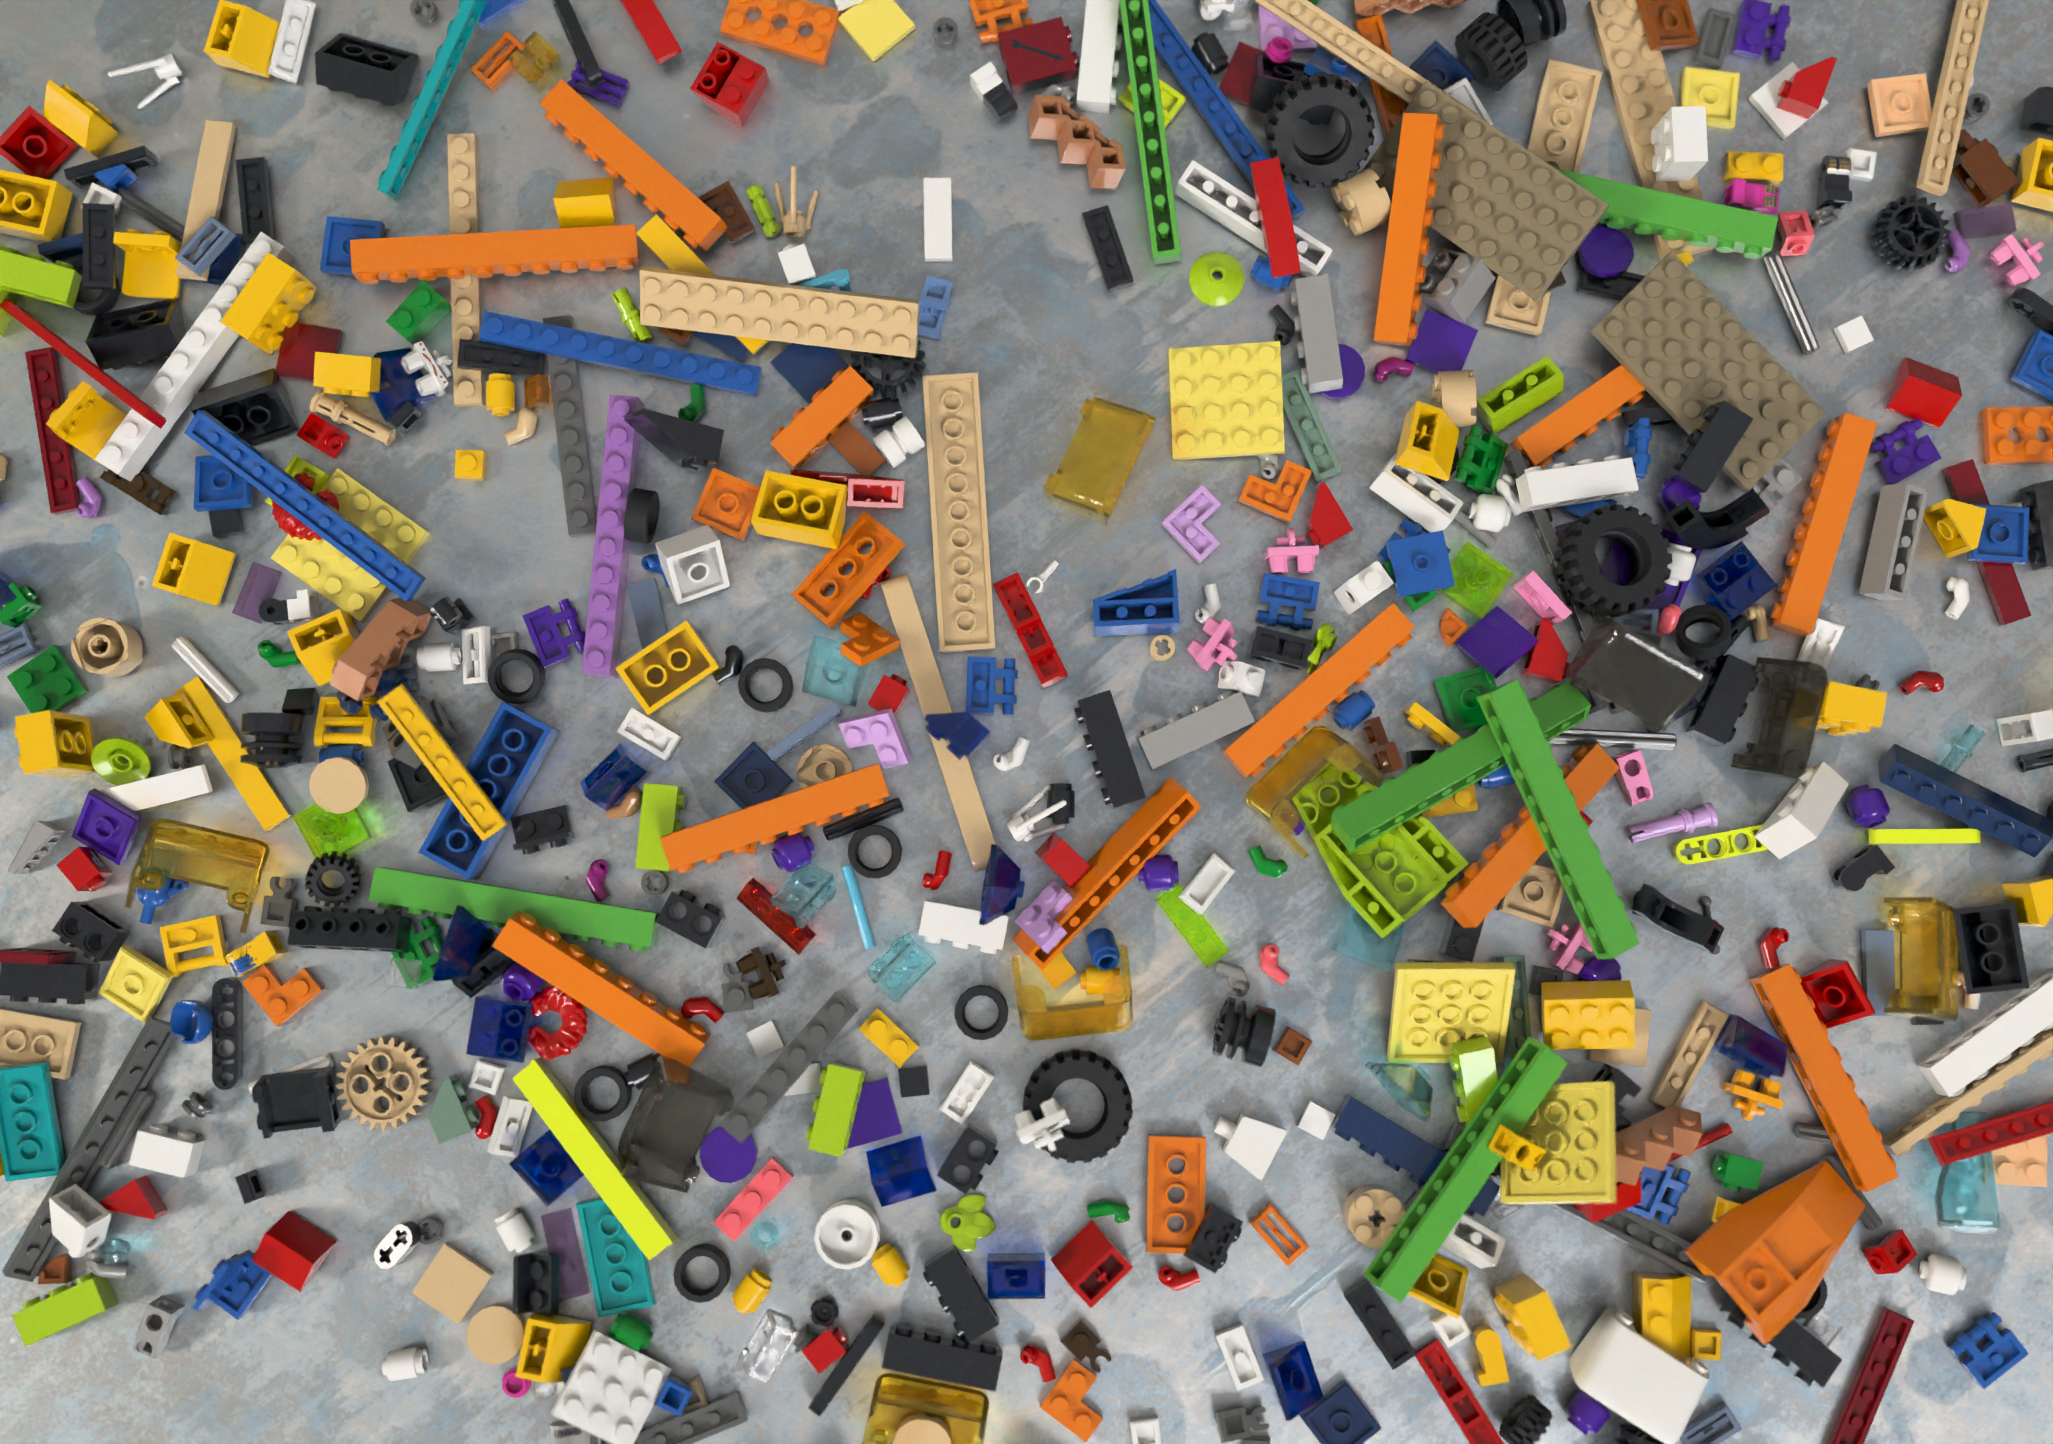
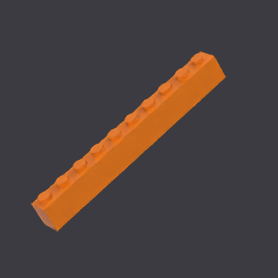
M631 224L350 240L352 274L363 284H377L379 280L403 283L411 278L433 281L436 277L446 276L454 280L463 279L465 275L489 278L493 274L504 273L506 276H519L521 272H533L537 275H544L552 270H561L563 273H575L578 269L587 268L595 272L604 271L606 267L630 270L634 266H640L639 241L636 234V225Z

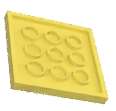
M1280 341L1169 349L1173 460L1285 453Z
M338 468L321 489V491L329 489L335 494L339 503V512L407 564L430 534ZM288 534L271 557L275 562L338 607L349 612L352 617L361 623L367 620L389 590L388 587L323 538L321 540L314 538L308 541L306 538L302 540L298 537L292 538Z
M1396 962L1387 1049L1388 1063H1450L1449 1055L1453 1054L1451 1043L1482 1036L1487 1038L1494 1049L1495 1063H1503L1515 976L1514 964Z
M1605 1081L1553 1084L1527 1124L1518 1134L1547 1151L1541 1158L1536 1171L1525 1169L1502 1157L1500 1202L1504 1204L1616 1203L1614 1083Z

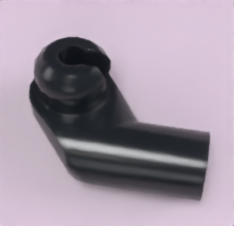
M1277 304L1268 312L1277 323L1274 340L1280 341V345H1287L1293 337L1294 322L1282 307Z
M736 645L726 648L725 667L712 674L719 686L736 677L742 671L744 655L742 650Z

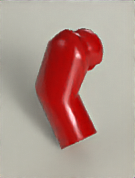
M1919 670L1898 686L1905 695L1911 694L1920 686L1928 687V690L1933 692H1940L1944 688V678L1938 672Z
M485 1095L475 1101V1104L482 1113L479 1125L475 1129V1134L479 1139L483 1140L492 1136L499 1113L489 1096Z
M1035 1345L1025 1346L1020 1353L1021 1361L1024 1364L1030 1363L1039 1367L1042 1382L1055 1380L1056 1375L1048 1351Z

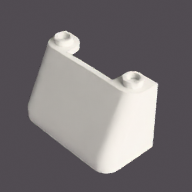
M1608 1306L1568 1359L1574 1381L1584 1392L1664 1444H1676L1681 1438L1710 1379L1708 1368L1696 1358L1692 1360L1685 1358L1683 1361H1680L1638 1334L1632 1325L1633 1319L1622 1310L1616 1312Z

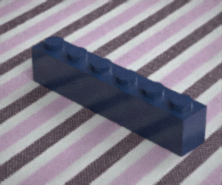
M1895 743L1878 763L1879 780L1881 783L2034 858L2053 839L2049 818Z
M1346 1094L1336 1111V1116L1331 1124L1336 1128L1334 1132L1336 1135L1348 1142L1351 1137L1361 1143L1359 1146L1361 1150L1373 1157L1377 1152L1386 1158L1383 1162L1384 1164L1398 1172L1401 1167L1410 1172L1408 1178L1422 1187L1428 1182L1447 1155ZM1487 1179L1465 1213L1473 1217L1476 1212L1484 1217L1500 1186Z

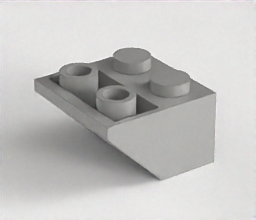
M1440 248L1426 268L1424 283H1420L1418 294H1422V302L1437 313L1465 323L1496 278L1490 269L1482 263V258H1474L1468 254Z

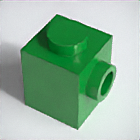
M1720 1150L1719 1156H1716L1713 1162L1714 1178L1723 1182L1722 1187L1740 1192L1741 1187L1757 1191L1763 1162Z

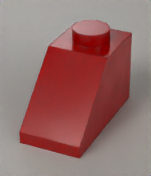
M1830 57L1796 72L1788 81L1784 80L1777 96L1781 97L1777 108L1809 119L1820 107L1837 58Z
M1325 482L1321 483L1315 491L1306 525L1308 540L1312 546L1319 545L1320 551L1353 531Z
M1542 618L1536 621L1533 635L1537 638L1538 643L1528 651L1522 675L1555 684L1561 682L1562 678L1565 679L1568 674L1570 663L1567 662L1569 654L1549 619Z

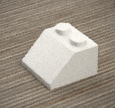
M708 525L655 543L662 570L678 605L730 587L720 540Z

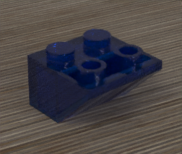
M1742 541L1696 575L1704 603L1718 607L1727 614L1730 620L1737 617L1777 586Z
M969 712L927 714L924 718L927 724L925 727L926 731L938 742L943 738L949 743L946 747L947 750L959 761L963 757L969 761L991 736L990 731Z
M488 995L475 997L466 1054L524 1063L534 1005Z
M1729 1014L1730 1016L1714 1044L1720 1048L1718 1053L1732 1061L1737 1060L1744 1063L1743 1068L1757 1076L1760 1074L1768 1079L1771 1075L1782 1078L1785 1074L1788 1045L1742 1017Z

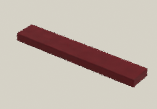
M53 347L27 351L25 355L50 512L54 515L73 512L82 503L80 489L76 485L78 477L73 446L58 437L46 425L51 413L55 409L60 408L65 402L58 352Z
M1973 459L1943 469L1955 501L1967 504L1990 505ZM1977 561L2000 626L2030 617L2031 613L2013 565Z
M1883 1307L1827 1444H1864L1914 1320Z

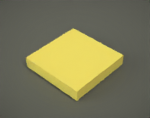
M864 0V2L852 6L838 17L842 27L873 63L915 29V24L894 0Z
M1685 67L1682 70L1679 107L1705 106L1707 127L1732 130L1736 120L1740 73Z
M124 945L120 947L98 994L146 1023L150 1016L153 1017L173 974L130 946Z

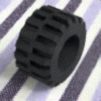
M1482 13L1455 38L1456 52L1463 66L1475 77L1478 83L1490 90L1499 91L1528 65L1527 52L1518 34L1506 21L1493 13Z

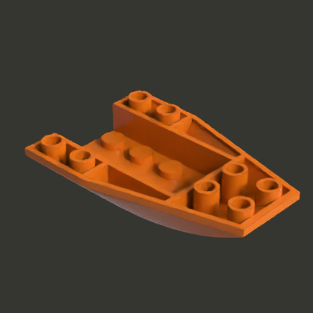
M1822 1161L1726 1212L1684 1252L1704 1275L1716 1278L1748 1316L1744 1323L1761 1343L1766 1345L1807 1305L1864 1210L1865 1204L1827 1161Z

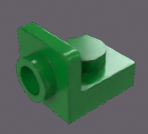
M12 581L8 587L17 598L6 602L2 606L0 623L16 628L37 612L42 605L36 599L38 594L28 584L22 585Z

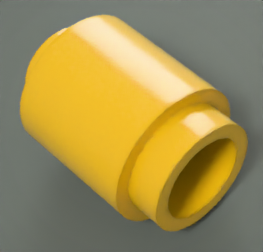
M502 373L490 374L489 381L486 382V409L492 411L494 416H508L509 412L515 410V386L511 375Z
M1085 966V972H1080L1081 989H1086L1087 995L1114 994V991H1121L1120 968L1103 971L1098 969L1097 966Z
M886 1242L874 1251L871 1256L873 1261L871 1265L886 1286L893 1284L894 1287H897L909 1277L906 1272L910 1267L895 1246L891 1247Z
M754 1268L751 1273L746 1274L732 1295L734 1300L733 1306L743 1314H748V1312L755 1313L771 1290L770 1285L773 1280L763 1271Z

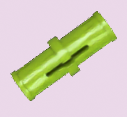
M627 288L615 291L611 298L622 315L621 320L623 324L628 326L635 341L647 343L652 340L653 336L647 326L640 325V309H637Z

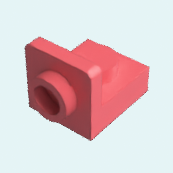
M1807 211L1779 212L1777 226L1782 243L1778 251H1780L1781 256L1807 254L1815 235Z

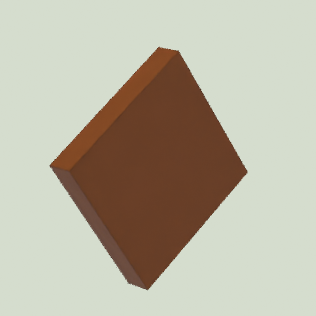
M1636 0L1651 51L1690 48L1700 43L1688 0Z

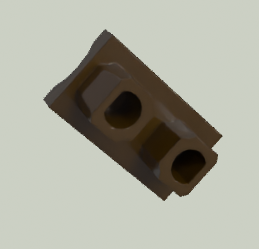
M759 946L747 951L748 954L739 959L736 965L742 976L754 970L757 973L759 981L747 986L752 1000L766 996L770 998L779 994L770 972H773L776 981L783 979L784 976L780 967L787 965L785 959L777 962L772 952L765 956L769 964L767 966Z

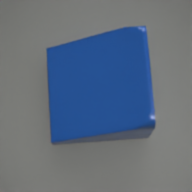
M124 164L94 173L102 183L115 193H118L120 188L127 190L138 178V175Z
M670 1373L654 1405L680 1417L694 1389Z

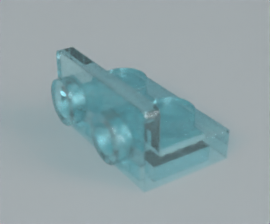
M812 863L796 870L770 898L772 906L793 916L796 926L803 929L808 922L816 917L818 911L833 899L836 893L833 875Z
M905 933L902 937L895 939L890 949L871 964L867 974L874 984L897 1003L936 962L908 933Z

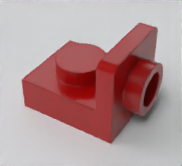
M312 412L296 435L332 458L337 457L349 438V435Z
M1903 1229L1894 1230L1878 1245L1866 1246L1862 1249L1869 1265L1878 1275L1898 1273L1917 1256Z

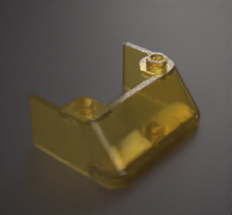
M1315 726L1308 730L1247 791L1245 796L1247 807L1298 859H1305L1309 854L1289 835L1299 822L1298 811L1289 801L1328 762L1340 772H1349L1357 767L1373 784L1381 783L1386 779L1352 744L1325 726Z
M157 819L150 825L133 868L125 907L131 908L138 888L150 891L159 890L166 885L168 878L227 891L225 900L231 908L245 912L240 932L246 934L268 860L269 847L266 843L257 839L171 819Z
M1885 897L1884 904L1893 907V909L1889 910V924L1894 926L1896 932L1900 933V989H1895L1894 994L1889 996V1007H1884V1013L1899 1018L1955 1022L1958 1017V945L1952 912L1953 907L1933 897Z
M1119 945L1122 975L1112 976L1107 979L1103 986L1104 1001L1047 1007L1046 996L1041 988L1034 985L1021 986L1018 956L1012 957L1020 1029L1023 1036L1031 1041L1118 1032L1128 1029L1133 1022V999L1127 945Z
M893 1373L882 1374L875 1382L862 1444H893L899 1424L907 1417L915 1414H926V1417L933 1418L935 1416L940 1418L950 1430L952 1435L951 1444H983L989 1399L983 1392L975 1389Z

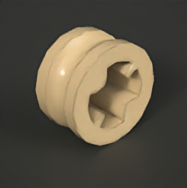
M1166 635L1155 637L1149 647L1150 654L1158 661L1170 659L1175 651L1173 639ZM1162 641L1167 642V649L1170 652L1167 655L1164 652L1163 656L1157 654L1156 642H1159V644Z

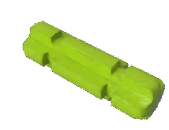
M750 186L746 190L749 201H753L751 205L759 223L764 225L762 229L765 236L773 238L781 232L777 221H773L775 216L767 199H763L765 194L761 186Z

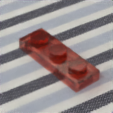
M754 878L745 885L736 898L798 955L816 936L808 925L803 923Z

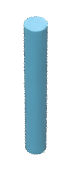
M851 865L842 867L864 948L875 947L854 869Z

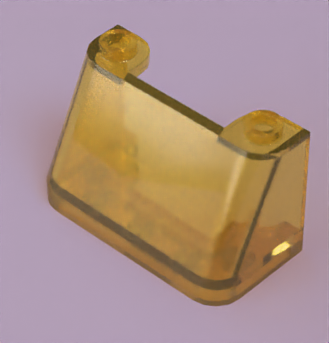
M1093 396L1092 400H1085L1080 411L1083 418L1056 474L1051 473L1044 488L1048 490L1046 498L1107 526L1121 492L1141 450L1144 448L1146 439L1148 440L1154 428L1156 417Z

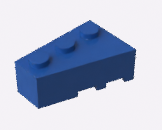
M1176 569L1160 577L1147 579L1143 583L1128 589L1123 588L1093 599L1094 636L1178 633L1180 619Z

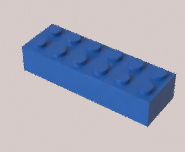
M502 701L466 768L509 824L511 817L514 815L560 730ZM449 797L418 853L468 880H477L507 825L482 841Z

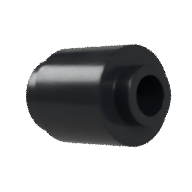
M1204 32L1194 39V45L1191 50L1211 77L1220 74L1229 66L1227 61L1228 55L1214 33L1208 34Z
M888 397L865 402L866 408L861 409L864 425H870L871 430L894 425L895 422L903 418L899 398L892 399Z
M1049 784V791H1046L1047 808L1062 800H1065L1067 804L1048 815L1047 818H1052V824H1069V818H1075V791H1072V784Z
M650 1053L627 1064L628 1071L624 1072V1075L631 1088L636 1086L638 1090H641L663 1079L664 1075L670 1071L665 1058L661 1054Z

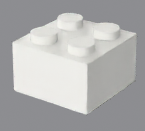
M1705 106L1671 107L1652 129L1651 144L1655 145L1652 170L1656 172V182L1690 181L1708 162Z

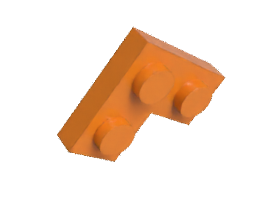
M1286 460L1276 484L1250 474L1238 501L1289 523L1312 470Z
M860 612L840 621L839 631L851 638L841 644L840 653L860 667L899 648L900 639Z
M264 964L242 982L277 1027L282 1026L325 990L308 967L303 968L284 984L268 964Z
M1073 1358L1040 1403V1408L1083 1441L1087 1442L1103 1420V1416L1081 1400L1097 1379V1375Z

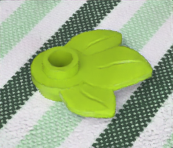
M1327 622L1319 627L1314 637L1313 646L1316 648L1308 657V661L1311 662L1307 670L1308 674L1316 670L1324 652L1327 649L1331 650L1336 643L1337 635L1334 634L1335 628Z
M970 1194L963 1196L956 1206L948 1207L940 1216L939 1223L942 1231L952 1237L954 1246L961 1251L974 1252L976 1239L989 1236L996 1228L992 1219L986 1214L981 1213L986 1197L983 1195ZM958 1217L959 1223L952 1227L950 1225L951 1219Z

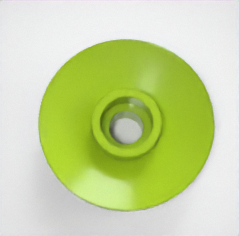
M1210 252L1202 255L1194 262L1189 274V285L1192 293L1199 301L1210 306H1223L1231 303L1238 297L1244 284L1242 267L1235 258L1223 252ZM1219 272L1222 274V279L1216 280L1212 274Z
M106 738L95 746L91 755L92 765L97 774L107 782L117 786L145 779L151 770V761L147 752L139 744L126 738Z

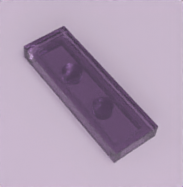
M571 1208L543 1214L541 1219L549 1253L560 1255V1301L589 1294L590 1289Z

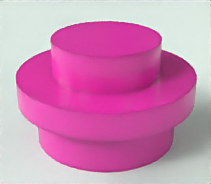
M1275 37L1267 44L1265 52L1275 63L1288 62L1293 55V46L1289 40L1283 37Z
M517 1367L508 1370L502 1379L504 1392L514 1398L525 1395L532 1384V1380L515 1377Z

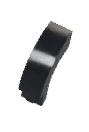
M1751 489L1727 506L1716 511H1698L1688 499L1664 516L1686 545L1697 549H1712L1728 545L1749 534L1746 528L1769 514L1770 511L1755 490Z
M1643 884L1641 890L1633 898L1631 909L1633 910L1632 914L1677 939L1713 954L1725 929L1716 920L1673 902L1657 889L1647 884Z

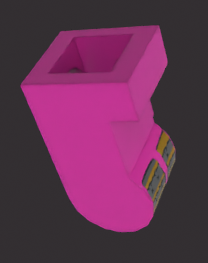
M1735 178L1725 187L1723 205L1767 215L1775 214L1778 212L1780 188L1773 185L1761 186L1760 184L1746 183L1745 179Z

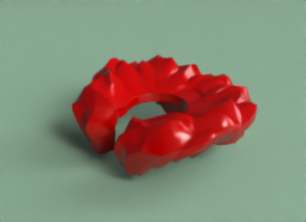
M306 472L294 475L297 481L313 491L315 484L313 477H309ZM329 489L316 493L317 496L339 512L338 499ZM272 502V515H274V519L278 522L279 528L283 529L286 534H289L292 538L298 537L300 540L305 538L308 541L314 538L317 540L322 539V537L276 502Z
M553 985L545 987L541 992H537L533 998L528 1000L530 1004L528 1012L532 1015L538 1016L552 1010L559 1013L562 1018V1026L555 1033H548L539 1025L526 1030L528 1044L541 1058L549 1060L561 1055H568L571 1053V1049H576L579 1046L578 1043L583 1041V1035L587 1033L586 1026L588 1025L586 1020L588 1015L584 1011L585 1007L580 1002Z

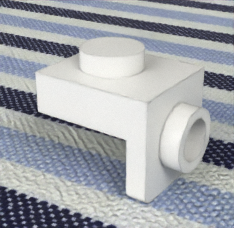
M1224 661L1219 671L1218 688L1237 692L1241 691L1243 694L1252 697H1260L1266 670L1240 661Z

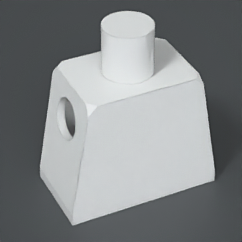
M1377 560L1344 583L1333 594L1347 614L1351 615L1392 586L1394 582ZM1348 592L1353 596L1354 601L1350 598Z
M2053 709L1996 719L2002 747L2053 739ZM2026 723H2030L2032 732L2028 733L2025 730Z
M1243 1113L1239 1114L1235 1123L1220 1116L1213 1129V1132L1226 1138L1222 1146L1223 1151L1260 1180L1263 1179L1287 1133L1281 1126Z
M74 1184L49 1198L52 1233L55 1238L68 1248L70 1256L82 1257L105 1241L111 1213L78 1185Z

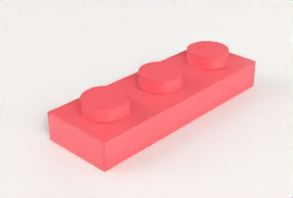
M772 1157L713 1223L734 1242L794 1176L778 1160Z

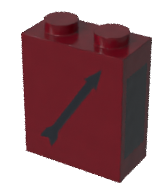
M1062 17L998 33V47L1012 96L1076 79V69L1080 68L1079 59L1076 51L1071 52L1069 45L1072 42L1069 26H1064Z

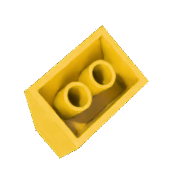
M765 470L751 523L758 535L838 550L845 525L847 486Z
M1633 1272L1632 1319L1634 1322L1632 1325L1636 1332L1680 1361H1683L1685 1358L1691 1360L1692 1278L1684 1274Z

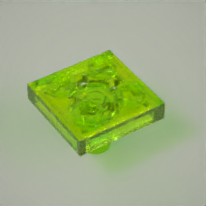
M1467 541L1450 564L1455 586L1450 587L1444 592L1442 589L1437 591L1481 620L1514 573ZM1484 587V590H1488V592L1484 593L1481 589ZM1462 590L1464 591L1465 594H1468V593H1469V595H1468V596H1464V595L1462 594Z
M315 803L292 816L315 858H321L322 854L326 852L329 856L332 854V851H338L337 856H341L342 853H346L373 838L357 808L341 814L325 813V810ZM345 816L349 818V822L347 824L343 823L347 821V819L344 818ZM340 835L343 837L342 843H338L341 841V838H337Z

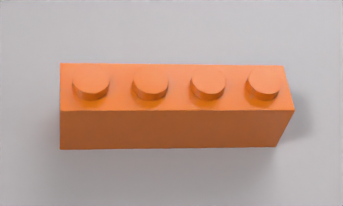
M851 366L846 370H839L832 378L833 383L826 389L821 388L812 397L813 402L806 409L802 407L792 416L793 421L786 428L782 426L773 434V440L770 442L772 448L794 470H799L828 442L827 439L846 421L849 422L866 406L865 402L871 401L876 396L872 394L874 389Z

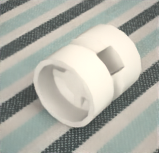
M906 416L895 422L892 432L884 430L873 438L875 444L892 468L906 460V452L913 454L925 447L921 436Z

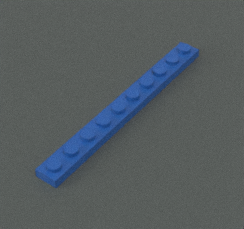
M1149 0L1155 52L1254 189L1250 162L1269 159L1204 69L1156 0ZM1284 180L1293 220L1304 213L1305 208Z
M484 311L479 333L480 341L692 384H700L751 396H757L762 371L761 367L487 311Z
M198 410L184 432L187 436L405 601L413 599L426 577L205 410Z

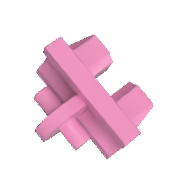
M2011 234L1999 242L2000 245L1989 254L1997 266L2010 258L2017 267L2005 274L2012 287L2025 281L2030 282L2041 275L2028 256L2032 258L2035 264L2043 260L2037 251L2044 246L2042 241L2033 245L2029 238L2026 237L2020 241L2026 250L2024 251Z
M1294 528L1287 529V537H1277V545H1287V547H1268L1267 551H1265V560H1269L1271 574L1287 573V559H1297L1298 573H1312L1314 571L1315 558L1319 554V545L1295 546V544H1305V536H1295Z
M1210 617L1203 627L1204 633L1211 636L1207 644L1205 645L1195 639L1187 649L1200 668L1206 672L1209 671L1214 662L1222 666L1227 658L1235 661L1238 657L1232 651L1237 644L1232 639L1236 630L1231 626L1232 623L1226 619L1221 622Z
M1576 922L1571 930L1564 924L1559 932L1550 929L1547 935L1553 941L1548 948L1556 953L1549 964L1556 969L1578 974L1585 962L1574 955L1579 946L1588 952L1593 951L1581 923Z

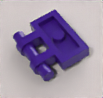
M1743 0L1741 2L1731 54L1758 60L1762 56L1763 50L1770 51V61H1779L1781 53L1786 47L1787 41L1784 37L1791 21L1789 16L1790 6L1780 5L1778 14L1774 15L1770 14L1772 3L1758 0ZM1767 27L1775 28L1773 38L1766 37Z
M1915 418L1910 422H1902L1897 426L1896 430L1877 436L1876 441L1870 445L1869 451L1872 454L1881 451L1885 457L1876 462V465L1888 485L1896 484L1942 458L1928 434L1919 439L1916 437L1915 431L1923 427V423L1919 418ZM1902 439L1906 446L1896 451L1894 443Z
M568 598L558 602L561 612L554 614L551 606L547 605L523 615L544 668L572 658L567 647L575 645L579 654L584 652L585 631H581L576 619L578 613L575 608H572ZM566 622L571 635L563 638L558 624Z

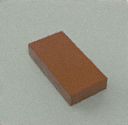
M848 421L827 439L861 475L872 476L886 462V459Z

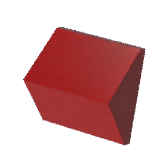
M28 106L0 136V154L24 174L47 179L77 147L70 138L31 106Z
M1906 357L1901 365L1886 409L1913 420L1919 418L1922 423L1938 429L1962 397L1959 377Z
M1830 959L1800 975V984L1804 992L1812 998L1815 1005L1814 1011L1827 1029L1875 1014V1009L1848 961Z
M288 1211L265 1232L252 1261L297 1291L302 1292L337 1241Z

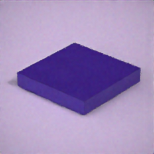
M1427 309L1418 327L1417 338L1413 339L1405 360L1415 363V366L1434 374L1442 371L1462 370L1478 330Z
M1498 606L1492 609L1456 641V645L1460 650L1495 679L1538 643L1537 638Z
M94 788L87 794L71 837L114 863L121 865L127 859L143 816Z
M888 1077L863 1084L847 1149L903 1133Z

